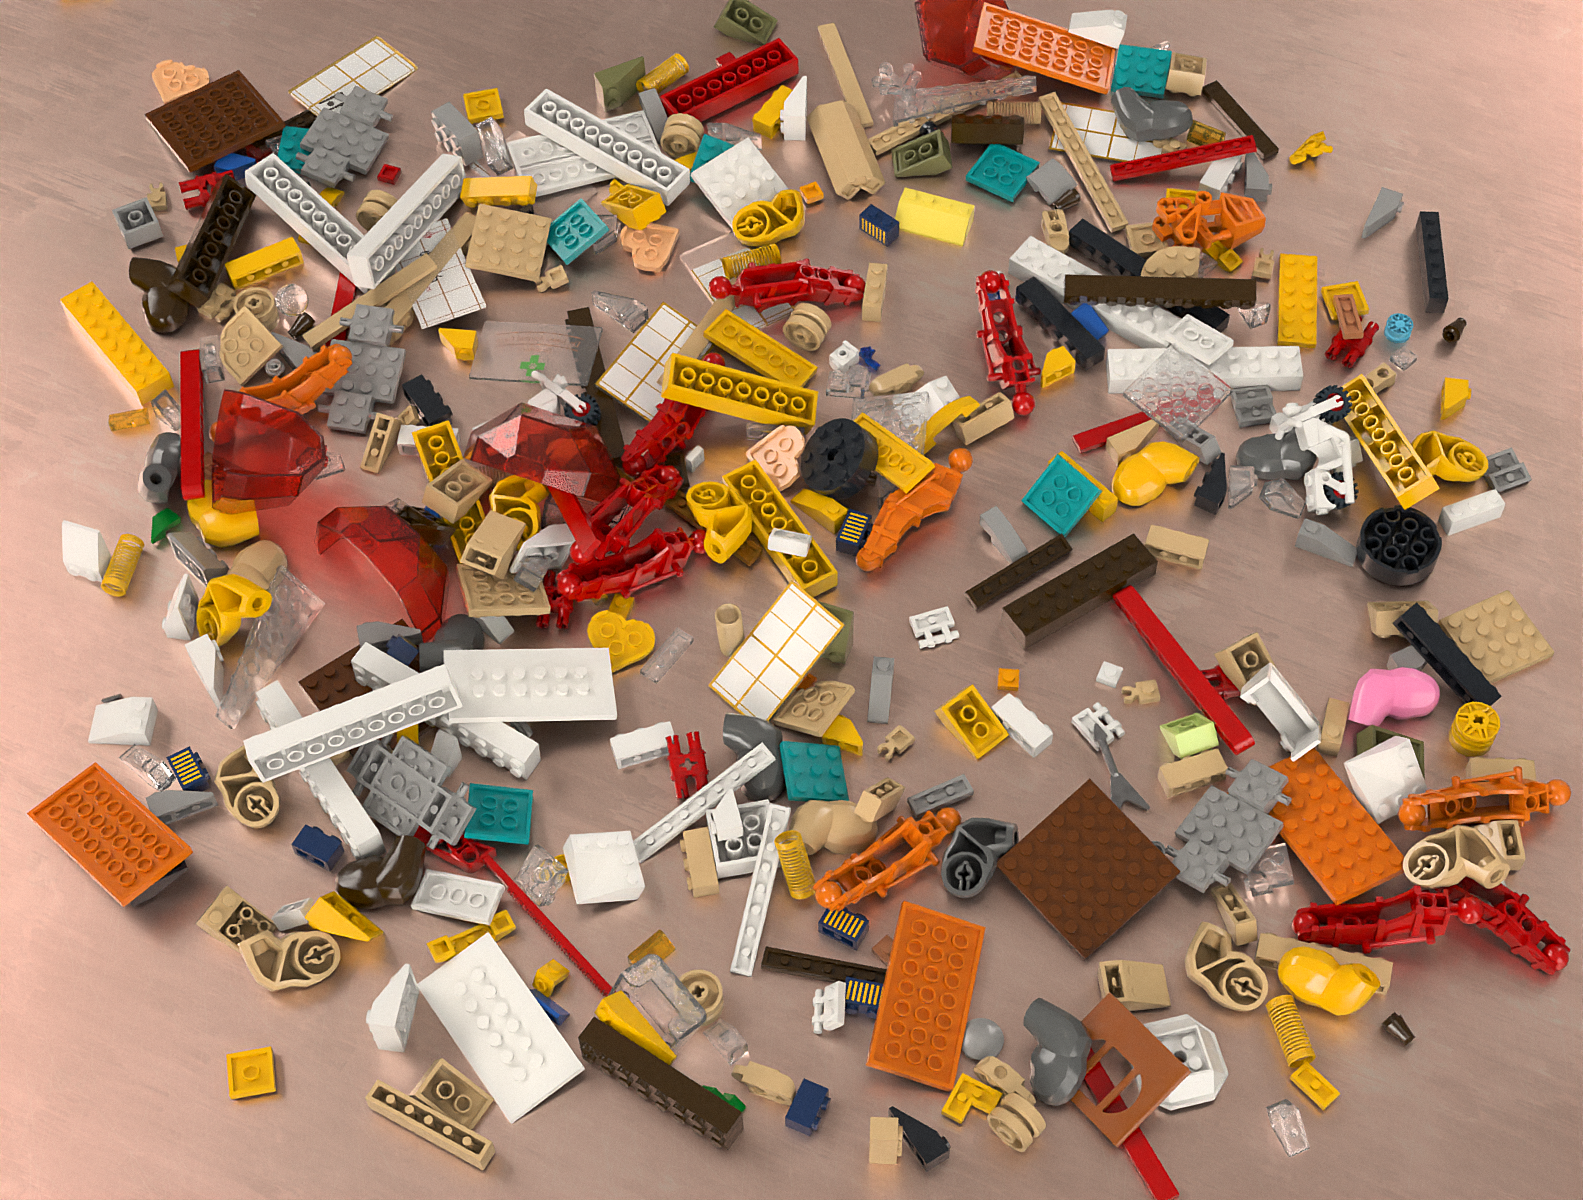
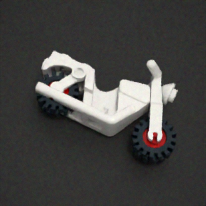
M533 371L531 376L539 380L542 391L528 401L530 412L527 419L520 422L507 411L505 414L473 427L472 430L475 436L472 439L476 448L481 447L482 452L487 455L488 460L495 465V468H497V464L500 467V464L503 465L504 463L507 467V462L517 461L518 458L547 446L552 441L558 439L561 405L564 408L566 420L572 429L576 428L577 431H581V428H583V431H587V427H589L591 430L593 428L592 424L596 426L598 424L597 420L600 421L601 411L594 397L591 398L589 394L585 397L584 393H581V397L578 394L574 396L565 388L568 384L564 375L560 377L557 374L554 380L550 381L544 374ZM524 442L527 443L526 445H524V446H522V447L520 446V444H522V443H524Z
M1330 385L1319 391L1315 395L1316 398L1313 399V403L1316 404L1304 411H1301L1302 406H1298V403L1286 404L1282 411L1289 419L1279 424L1275 434V438L1281 440L1286 429L1295 427L1300 449L1302 451L1308 449L1318 457L1317 467L1305 473L1304 477L1308 512H1316V515H1326L1332 509L1340 510L1355 503L1358 497L1355 494L1359 493V489H1355L1358 484H1353L1355 479L1352 471L1350 436L1345 431L1326 424L1329 421L1330 423L1338 422L1351 411L1349 408L1352 406V402H1349L1351 396L1347 397L1346 394L1349 392L1347 390L1343 392V387L1337 388L1338 385H1333L1332 387Z

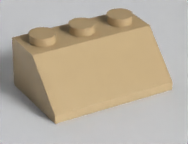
M1428 600L1367 602L1371 631L1380 638H1389L1390 635L1404 637L1392 623L1416 602L1426 610L1427 614L1436 623H1438V609Z

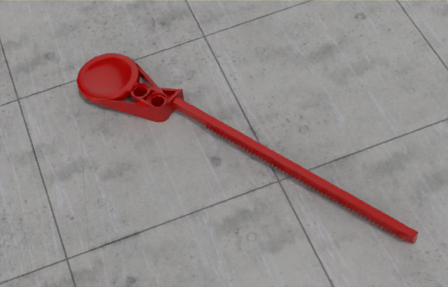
M419 825L413 837L418 838L427 845L432 834ZM463 834L457 844H461L460 847L454 848V845H450L447 842L449 853L436 847L433 850L426 846V850L466 873H476L481 867L486 865L508 888L507 891L510 893V896L515 898L520 907L523 906L525 912H528L531 918L533 917V921L535 920L541 929L543 928V932L545 931L548 937H551L554 943L556 942V946L558 945L561 951H564L567 957L569 956V960L571 959L574 965H577L580 971L582 970V974L584 973L587 979H590L593 985L595 984V988L598 987V991L600 990L603 996L607 997L616 993L610 984L493 860L497 856L495 848L474 842V839L471 838L468 840L464 838ZM440 839V840L438 841L437 845H440V844H442V843H444V842H446V841L443 840V839ZM468 859H475L472 862H466Z

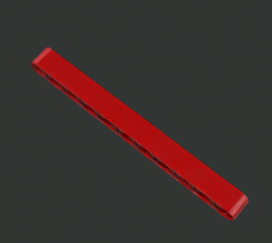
M200 349L180 352L181 490L184 501L205 498L203 359Z
M1130 584L1114 593L1113 599L1116 605L1204 717L1214 722L1216 732L1230 750L1237 756L1254 746L1255 741L1250 732L1136 589Z

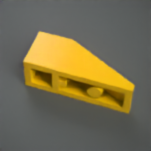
M805 488L791 499L793 505L834 535L841 529L848 513V509L833 498Z

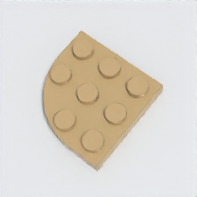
M1172 246L1161 249L1146 261L1141 276L1198 278L1200 248Z
M244 306L224 327L220 337L221 351L219 353L222 363L240 385L244 386L284 346Z
M836 681L817 682L814 687H810L805 691L802 688L792 695L772 720L777 726L822 737L851 698L855 689L852 685Z

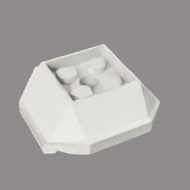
M1188 1014L1144 1024L1176 1057L1182 1058L1185 1061L1183 1064L1191 1071L1159 1106L1175 1110L1215 1100L1229 1075L1215 1033ZM1138 1075V1076L1135 1078V1081H1136V1084H1137V1087H1138V1090H1139V1093H1140V1091H1141V1076Z

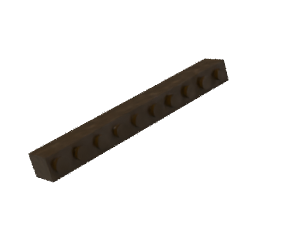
M1065 274L1064 303L1070 305H1078L1079 303H1087L1091 306L1106 304L1108 306L1125 304L1129 307L1144 305L1146 307L1163 305L1167 308L1182 306L1184 308L1201 306L1205 309L1212 307H1221L1222 309L1240 307V309L1247 310L1254 308L1257 301L1256 279Z
M585 307L567 311L568 319H565L566 329L571 330V333L568 334L570 336V345L575 344V348H572L575 351L572 352L574 359H578V363H576L577 373L582 374V377L579 378L581 389L585 388L586 392H583L585 397L589 394L591 398L594 397L601 411L600 421L597 420L598 424L596 426L592 424V433L597 434V437L594 438L595 444L598 446L596 449L600 448L601 450L598 453L600 464H604L606 471L622 468L623 461L621 457L625 452L623 449L625 445L612 395L595 384L605 372V367L590 309Z

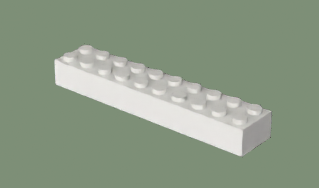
M545 89L524 109L525 125L628 184L660 193L663 203L667 206L690 184L689 168L548 89Z
M274 153L245 171L246 186L354 284L347 254L364 235ZM395 267L380 283L395 274ZM357 286L364 294L371 290Z
M442 154L348 252L347 260L355 286L375 289L460 197L463 178H466L462 157Z
M1032 236L1009 258V274L1023 282L1035 277L1059 302L1073 310L1083 303L1078 305L1064 303L1065 274L1101 275ZM1098 304L1092 306L1109 330L1143 349L1176 348L1175 345L1163 338L1164 333L1180 321L1181 318L1157 305L1154 307H1146L1144 305L1129 307L1125 304H1117L1116 306Z
M1299 346L1231 347L1210 366L1180 348L1108 349L1106 357L1108 394L1200 392L1211 387L1214 392H1230L1233 389L1268 385L1270 391L1300 390L1303 380Z
M367 642L363 644L351 660L356 681L362 686L368 685L373 690L419 674ZM448 712L425 721L428 725L432 727L435 725L442 731L457 737L459 743L463 746L474 748L477 754L482 757H489L497 766L501 768L503 766L506 767L517 778L522 777L527 780L541 761L539 744L501 721L448 723Z
M443 664L243 741L248 761L262 783L458 709L463 707L450 672L446 664Z
M278 680L255 692L258 698L256 704L263 720L269 723L270 730L303 718ZM330 758L299 769L302 779L305 783L308 782L312 794L315 798L318 797L325 813L328 812L333 826L339 829L343 841L346 845L349 844L356 860L373 855L381 856L386 853L380 832Z

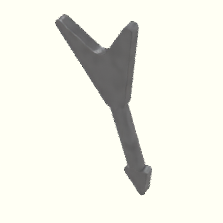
M1095 723L1094 741H1098L1111 775L1110 799L1119 809L1124 802H1130L1148 811L1150 806L1123 775L1118 772L1106 741L1107 734Z

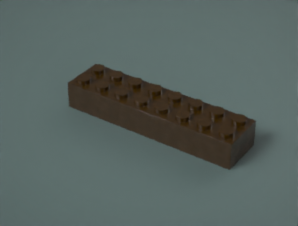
M227 174L215 184L167 289L198 309L210 299L255 200L256 194Z
M1133 533L1002 608L1001 621L1020 645L1026 649L1112 600L1113 594L1131 584L1134 587L1154 576L1158 561Z
M596 1017L592 1018L579 1035L580 1049L585 1061L590 1064L595 1063L599 1065L601 1071L606 1075H614L627 1088L631 1086L637 1090L636 1093L645 1100L649 1098L655 1102V1106L661 1111L666 1112L667 1110L672 1113L678 1122L682 1124L686 1122L692 1126V1130L700 1136L705 1135L710 1138L711 1143L716 1147H724L729 1150L744 1129L741 1111Z

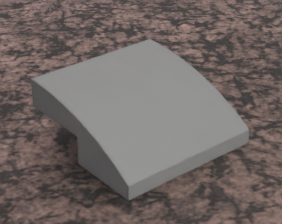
M1051 159L1026 177L1034 191H1039L1048 205L1058 200L1068 189L1072 190L1078 185L1067 170L1055 159Z
M1268 385L1230 390L1233 409L1240 428L1270 423L1271 417L1276 414L1272 403L1273 396Z
M1513 448L1486 457L1488 469L1483 477L1492 490L1496 489L1499 493L1532 480L1524 462L1519 463Z

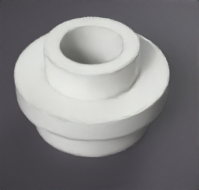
M273 358L267 362L265 370L269 376L275 377L281 375L285 367L282 361Z

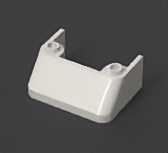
M1272 663L1264 666L1242 687L1240 697L1248 704L1251 702L1254 705H1258L1281 734L1282 741L1280 743L1287 752H1291V760L1293 762L1321 743L1322 726Z

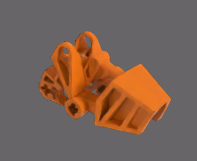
M1199 191L1195 196L1194 203L1185 197L1161 198L1156 206V212L1159 216L1154 218L1152 230L1161 242L1171 238L1174 241L1173 246L1193 247L1195 240H1197L1204 249H1209L1213 242L1220 241L1229 250L1262 233L1266 217L1253 198L1221 192L1219 200H1212V195L1209 192ZM1184 204V205H1186L1188 208H1187V209H1181V208L1179 207V205ZM1215 215L1214 222H1207V219L1202 216Z

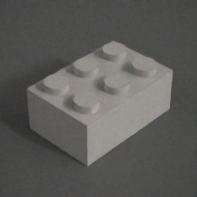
M450 102L431 111L433 117L431 121L436 130L434 133L436 139L444 144L448 152L451 151L455 156L462 157L465 167L484 157L478 130Z

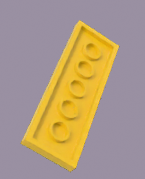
M1280 253L1277 345L1315 349L1317 339V256Z
M727 309L703 333V337L769 379L804 387L818 369L811 362Z
M862 412L853 420L869 431L877 442L878 462L875 471L905 493L910 491L935 468L932 461Z

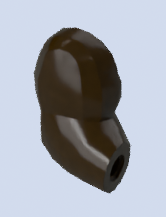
M133 257L129 264V278L131 283L144 293L142 309L147 326L158 333L172 332L180 328L187 318L190 303L167 289L177 267L160 260Z
M400 835L396 837L385 857L368 856L344 866L337 874L335 880L336 893L353 907L360 909H375L386 905L405 904L417 892L422 877L426 845L418 838Z

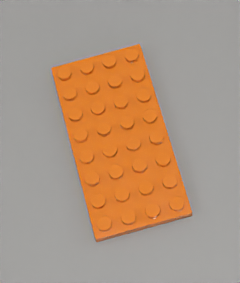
M984 2L972 52L1107 95L1116 48L1069 33V29Z
M1312 748L1294 762L1290 756L1268 766L1288 777V783L1283 788L1282 794L1292 798L1288 806L1278 801L1268 815L1283 822L1284 827L1279 834L1336 906L1405 873L1403 870V854L1315 748Z
M96 762L27 813L28 817L123 907L193 853L188 844Z
M907 901L901 903L866 1066L947 1092L953 1090L986 927Z

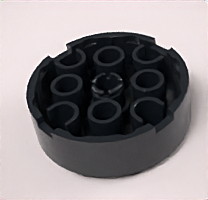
M846 418L831 420L818 427L808 440L801 455L802 477L809 487L824 496L834 500L849 498L858 493L868 483L866 480L871 471H875L878 462L877 442L869 431L853 420Z
M1395 505L1394 508L1386 509L1382 507L1372 512L1365 519L1357 540V556L1362 567L1374 578L1390 585H1411L1422 581L1433 571L1441 551L1442 538L1439 536L1436 524L1423 512L1411 507L1404 510L1401 505Z

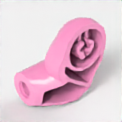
M1414 668L1370 669L1357 682L1348 720L1379 727L1386 716L1396 720L1426 716L1438 705L1440 698L1439 686L1434 678Z

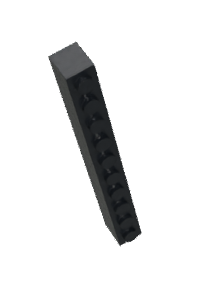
M1082 218L1069 230L1070 246L1076 248L1115 276H1141L1143 266L1147 260ZM1182 306L1165 307L1180 318L1189 314L1220 333L1228 327L1230 314L1219 307L1209 309L1202 308L1201 306H1194L1192 308H1184Z

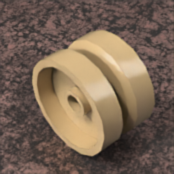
M682 113L673 114L668 117L665 123L660 145L668 155L677 159L698 152L704 128L701 122L693 116Z
M371 190L358 208L356 219L365 230L369 231L398 200L385 191Z
M252 287L243 290L236 296L233 307L235 314L246 306L270 332L277 326L279 312L270 291L265 288Z
M800 303L796 305L784 324L783 333L790 343L806 351H814L819 348L830 330L831 320L817 306L809 303Z
M700 969L691 970L677 980L674 988L676 1011L680 1019L686 1024L695 1027L714 1023L720 1017L724 1008L722 985L719 979L711 972Z
M1011 1092L1001 1100V1107H995L987 1116V1121L992 1130L1007 1145L1017 1151L1025 1152L1033 1142L1032 1137H1038L1045 1130L1046 1123L1033 1105L1020 1095Z

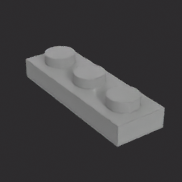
M962 774L908 797L907 803L916 819L924 816L928 810L934 812L973 795L974 790L966 776Z

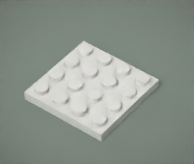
M749 138L744 139L696 169L690 175L732 230L734 216L740 209L760 200L771 202L778 192L788 190V187Z

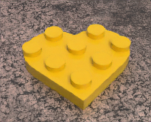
M605 610L592 616L588 624L587 633L592 647L609 648L612 673L645 658L655 648L654 631L648 623L643 621H637L636 619L626 621L621 614L618 615L615 612Z

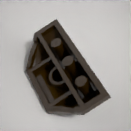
M405 505L403 509L397 511L393 516V519L404 530L414 536V540L422 542V545L426 547L442 546L456 530L450 524L421 507Z

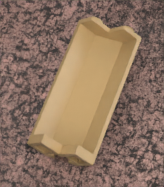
M843 100L818 105L806 117L837 195L849 200L860 189L874 194L886 183L853 105Z

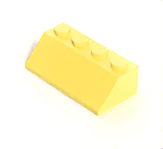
M905 187L898 203L895 219L899 221V230L963 247L974 221L975 205Z

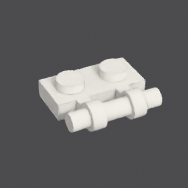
M948 606L909 617V622L916 638L920 636L925 637V639L918 641L920 649L925 647L932 648L935 647V644L942 642L950 643L953 639L959 638L957 630L949 631V628L954 627L955 622ZM937 631L942 632L941 635H937L934 637L931 634Z
M1099 702L1093 706L1096 712L1093 713L1089 708H1086L1072 717L1071 721L1097 752L1101 749L1098 741H1094L1095 723L1107 734V744L1114 741L1112 733H1116L1118 737H1122L1125 734V731L1121 728L1122 724L1118 720H1114L1109 714L1110 711ZM1103 719L1108 725L1104 726L1100 720Z
M837 981L826 986L825 991L822 989L815 990V997L813 998L815 1010L812 1017L815 1034H822V1029L831 1031L844 1025L846 983Z

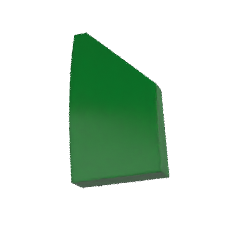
M168 507L152 517V544L165 538L167 530L181 523V517Z
M702 1086L739 1111L743 1112L746 1108L745 1104L735 1094H722L715 1087Z

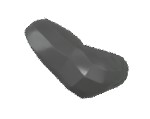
M1295 427L1286 436H1283L1281 440L1275 438L1276 433L1252 437L1244 441L1237 451L1236 461L1239 468L1250 476L1266 480H1299L1305 476V473L1313 469L1317 460L1316 454L1308 449L1302 451L1300 449Z
M165 432L158 434L146 454L144 469L139 474L137 488L139 495L147 502L165 504L168 501L169 490L176 475H178L181 457V438L177 433Z
M726 713L723 725V742L737 754L736 762L762 742L776 759L741 786L742 792L747 798L754 801L767 799L771 801L781 795L786 786L779 746L783 741L782 732L770 721L755 716Z
M970 818L957 825L952 841L943 854L941 863V876L945 888L952 895L959 898H970L980 893L992 878L997 867V859L1002 858L1019 842L1017 824L990 818Z
M1038 998L1031 1003L1024 1016V1026L1038 1042L1031 1056L1030 1083L1034 1094L1039 1100L1047 1105L1058 1106L1067 1103L1081 1087L1086 1075L1087 1057L1090 1052L1092 1039L1084 1023L1069 1012L1042 998Z

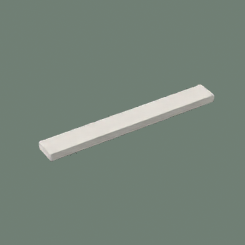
M763 742L636 838L633 843L640 864L705 815L706 810L713 809L718 805L729 789H733V792H735L773 763L776 759Z
M770 803L730 969L731 973L752 977L779 863V855L774 840L787 829L791 812L789 807Z

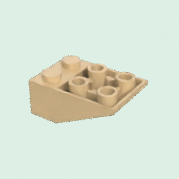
M490 510L467 543L460 562L503 580L526 523Z
M1518 820L1493 821L1472 827L1479 830L1491 841L1510 865V871L1521 869L1526 857Z
M228 886L222 889L195 923L213 938L240 954L242 953L237 945L238 943L265 930L273 933L277 928L269 917Z
M1128 960L1099 962L1097 975L1102 999L1110 992L1129 1011L1171 1007L1162 964Z

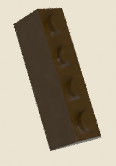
M952 115L951 143L1023 144L1024 117L1019 115Z

